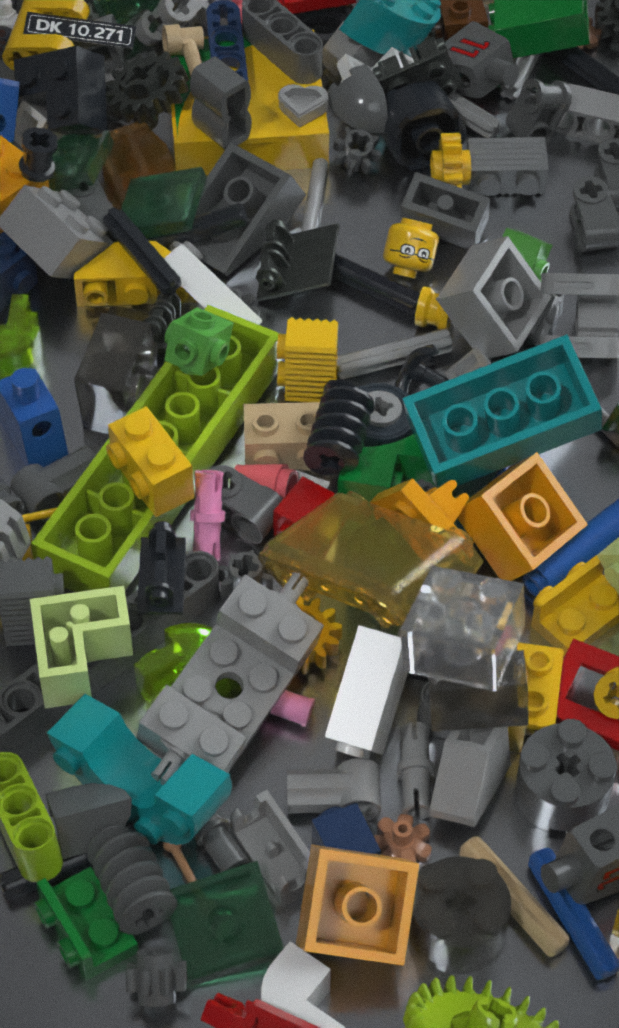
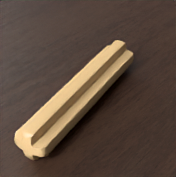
M474 836L460 847V858L547 956L554 957L567 947L570 939L569 935L481 837Z

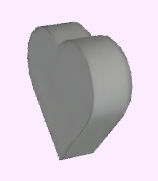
M291 84L284 86L278 93L280 110L299 128L324 114L329 107L328 92L320 86L304 88L300 85Z

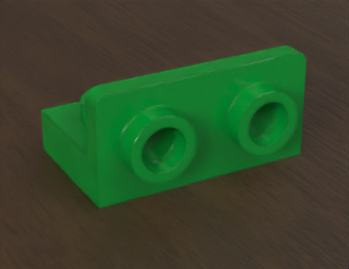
M91 867L53 887L50 886L46 878L36 882L39 900L34 902V907L42 924L46 929L52 926L55 927L61 937V940L56 943L65 963L70 969L78 966L86 981L137 954L136 952L139 950L137 941L133 935L120 931V926L114 919L113 910L107 903L106 894L102 891L100 881Z

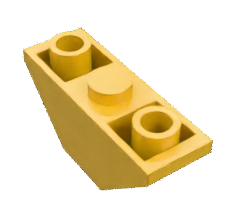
M149 241L163 258L171 253V251L158 242ZM114 242L74 273L77 307L154 304L161 293L119 242ZM181 286L176 289V294L180 297L181 303H198Z

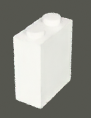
M358 625L325 737L337 741L336 751L363 759H369L371 752L379 755L384 754L415 651V647L406 639Z

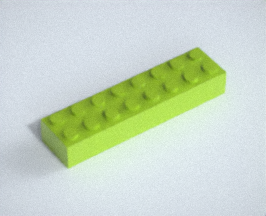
M207 305L204 310L234 323L229 342V352L223 364L216 366L203 376L186 374L178 366L166 361L126 414L127 416L139 409L148 407L192 464L194 492L195 471L211 469L244 422L243 404H256L276 376L278 362L282 361V359H277L278 334L281 333L211 305ZM109 439L31 542L33 560L37 557L42 560L47 556L51 558L54 574L63 573L64 587L74 592L124 586L126 590L139 572L141 537H148L150 529L154 527L156 522L165 521L172 525L186 505L184 503L155 517L145 502L136 497L122 471L116 469L111 463L106 451V445L110 444Z

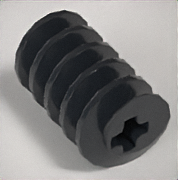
M336 379L329 380L325 384L303 455L306 466L312 472L322 475H335L340 471L354 470L358 466L359 454L362 453L363 441L366 439L368 432L367 427L370 426L371 414L375 408V401L372 396L349 381Z

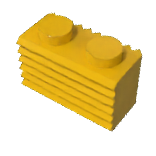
M291 317L287 320L286 334H278L277 359H285V361L278 362L277 386L285 387V401L320 402L325 384L329 380L337 379L338 322L335 319L331 322L327 319L321 322L318 318L314 321L310 318L304 321L301 317L297 320Z

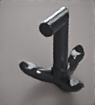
M430 344L413 350L402 366L396 378L395 386L408 394L411 380L417 383L421 382L428 387L448 381L447 377L428 367L436 363L434 355L439 354L436 346Z

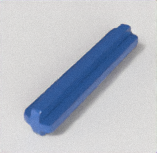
M545 847L532 853L529 856L528 866L593 976L601 981L616 974L619 971V960L586 905L575 903L566 889L552 893L544 885L541 877V867L555 860L556 855L553 850Z

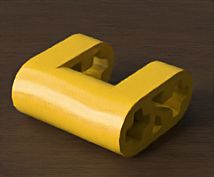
M24 0L2 55L4 63L11 70H14L15 59L74 46L72 41L62 35L23 34L27 12L87 20L90 14L87 3L84 0Z

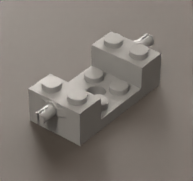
M293 572L288 582L278 593L277 591L267 589L245 574L219 610L215 626L173 685L170 687L166 684L140 720L136 738L143 745L163 757L156 769L151 773V776L157 782L163 775L160 784L164 785L192 753L227 773L230 772L316 647L324 625L301 611L296 604L305 588L309 586V581L304 576L298 583L301 574ZM224 678L234 679L240 684L242 693L236 698L226 699L218 694L215 687L216 683Z

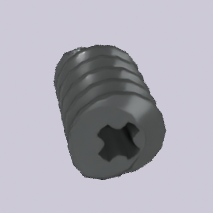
M121 825L109 826L90 841L87 848V858L93 865L94 873L100 881L102 891L106 894L107 903L113 910L114 919L119 924L121 932L128 935L146 932L167 920L177 908L176 897L170 892V885L163 877V870L156 862V855L149 848V840L143 833L131 832L128 827Z

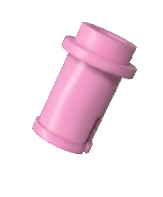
M285 690L269 714L306 727L315 705V698H308Z

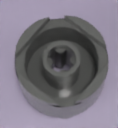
M576 719L563 720L559 724L546 726L532 734L522 747L516 778V801L524 817L541 830L550 832V829L566 831L565 835H567L574 827L605 812L610 802L617 771V761L610 746L601 736L586 728L581 721Z

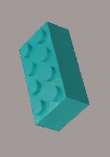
M568 334L402 398L408 423L437 488L450 480H455L457 486L518 463L536 452L541 454L602 430V408Z

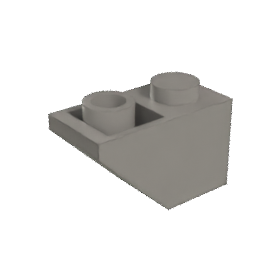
M462 713L444 742L429 809L431 817L468 826H476L511 766L507 722Z

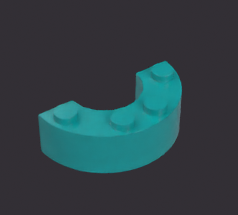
M359 0L339 30L356 42L380 54L385 55L393 47L412 57L409 48L413 46L416 52L418 49L417 45L425 40L441 17L439 8L441 2L440 0Z
M84 694L47 732L56 750L53 754V759L62 770L68 774L75 775L83 785L90 783L110 784L124 789L132 798L131 816L127 822L131 823L137 832L143 833L151 844L155 845L159 840L175 845L189 843L231 795L232 781L230 774L193 753L164 785L160 784L163 775L157 782L151 776V773L162 759L153 754L134 736L119 712L87 694Z

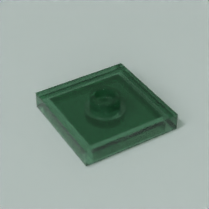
M202 167L133 178L130 180L121 210L125 212L146 238L191 231L207 176Z
M258 860L170 889V892L177 900V908L170 917L181 958L186 961L187 980L191 987L273 961L284 949Z

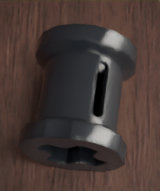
M33 127L27 129L22 135L24 155L20 158L19 169L22 172V176L29 181L44 182L54 175L55 163L52 160V156L57 151L58 138L51 130Z

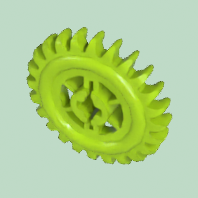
M453 975L447 979L443 991L440 981L436 977L431 981L429 988L425 983H422L417 992L411 994L403 1016L406 1028H559V1021L554 1020L546 1027H542L546 1016L545 1007L541 1008L534 1016H528L526 1013L530 1004L529 996H526L518 1006L510 1005L511 987H508L500 998H493L491 980L487 981L481 994H477L473 990V977L468 976L460 992L456 989L455 977Z

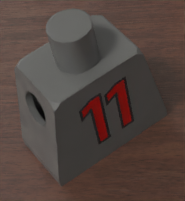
M472 21L445 41L448 54L465 85L455 91L458 94L481 98L499 84L511 86L516 82L519 69L514 64L510 43L507 38Z
M619 805L574 827L568 832L555 860L541 867L543 883L550 892L557 893L566 889L575 903L580 905L619 892Z

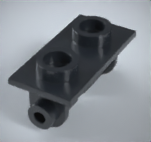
M165 521L156 522L154 527L150 529L148 537H141L137 615H183L186 537H176V532L172 529L171 524Z

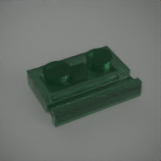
M109 130L103 131L101 137L95 138L93 133L81 136L68 134L57 141V151L52 156V160L55 163V172L48 180L49 188L60 192L61 190L76 189L80 182L86 181L88 186L94 185L114 145Z

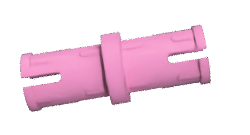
M196 470L194 509L190 510V520L194 521L193 551L208 552L217 561H220L221 522L225 521L226 513L222 510L221 501L224 473L218 470Z

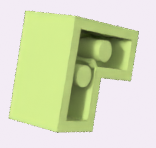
M124 586L30 599L39 678L45 709L73 705L84 694L92 697L87 662L133 655Z

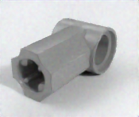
M356 758L342 762L336 769L287 770L288 813H322L331 807L340 806L344 808L357 803L366 821L376 818L382 811L379 765L369 759Z

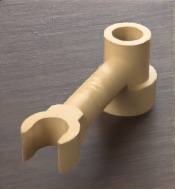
M179 24L163 25L162 44L164 52H169L170 56L184 55L191 77L193 69L202 63L199 50L204 49L202 27L180 28Z

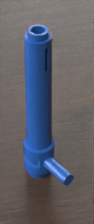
M619 499L588 521V525L538 567L523 576V582L532 595L537 596L547 586H556L566 578L568 572L577 563L588 562L619 537Z

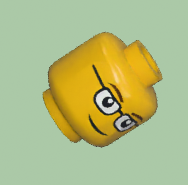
M402 217L401 223H395L390 226L383 259L386 263L394 265L393 274L416 279L418 271L428 272L432 269L439 243L438 234L431 231L432 224Z

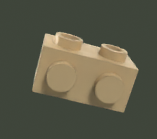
M320 402L243 404L245 465L288 464L290 469L310 470L303 460V455Z

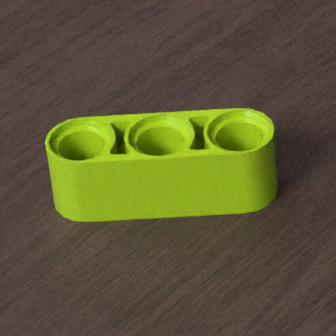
M0 752V830L21 875L31 882H37L43 878L49 881L57 876L63 866V859L54 825L22 759L12 752Z

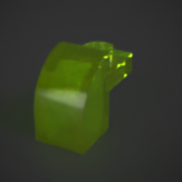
M12 294L7 325H0V380L11 376L16 370L21 368L37 369L43 359L44 349L41 328L38 326L37 312H31L29 295Z
M181 623L164 629L165 647L149 651L140 661L134 663L136 688L145 701L159 695L166 684L170 687L173 685L213 628L198 623ZM224 678L218 681L215 687L218 694L224 696L240 687V684L234 679Z

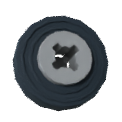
M369 383L358 387L366 391L375 401L374 412L371 414L372 418L370 426L367 427L368 432L366 439L363 441V447L390 444L413 434L406 417L402 399L409 396V394L401 388L387 383Z

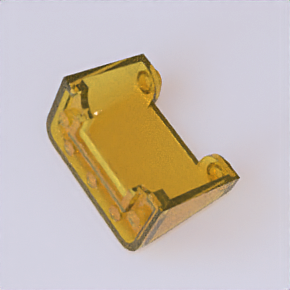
M348 491L347 494H334L270 539L258 555L259 561L282 588L288 582L293 572L301 574L298 583L303 576L309 581V586L301 594L305 604L308 603L310 598L314 599L316 594L319 593L372 614L379 624L389 629L390 625L396 627L400 625L408 634L406 640L413 647L423 651L428 650L483 563V559L472 546L474 543L473 539L461 529L456 527H450L449 530L369 503L364 497L352 491Z

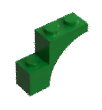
M414 434L390 444L363 447L362 453L359 454L358 466L351 471H340L338 478L339 506L372 511L367 504L378 493L412 478L416 482L423 479L435 486Z

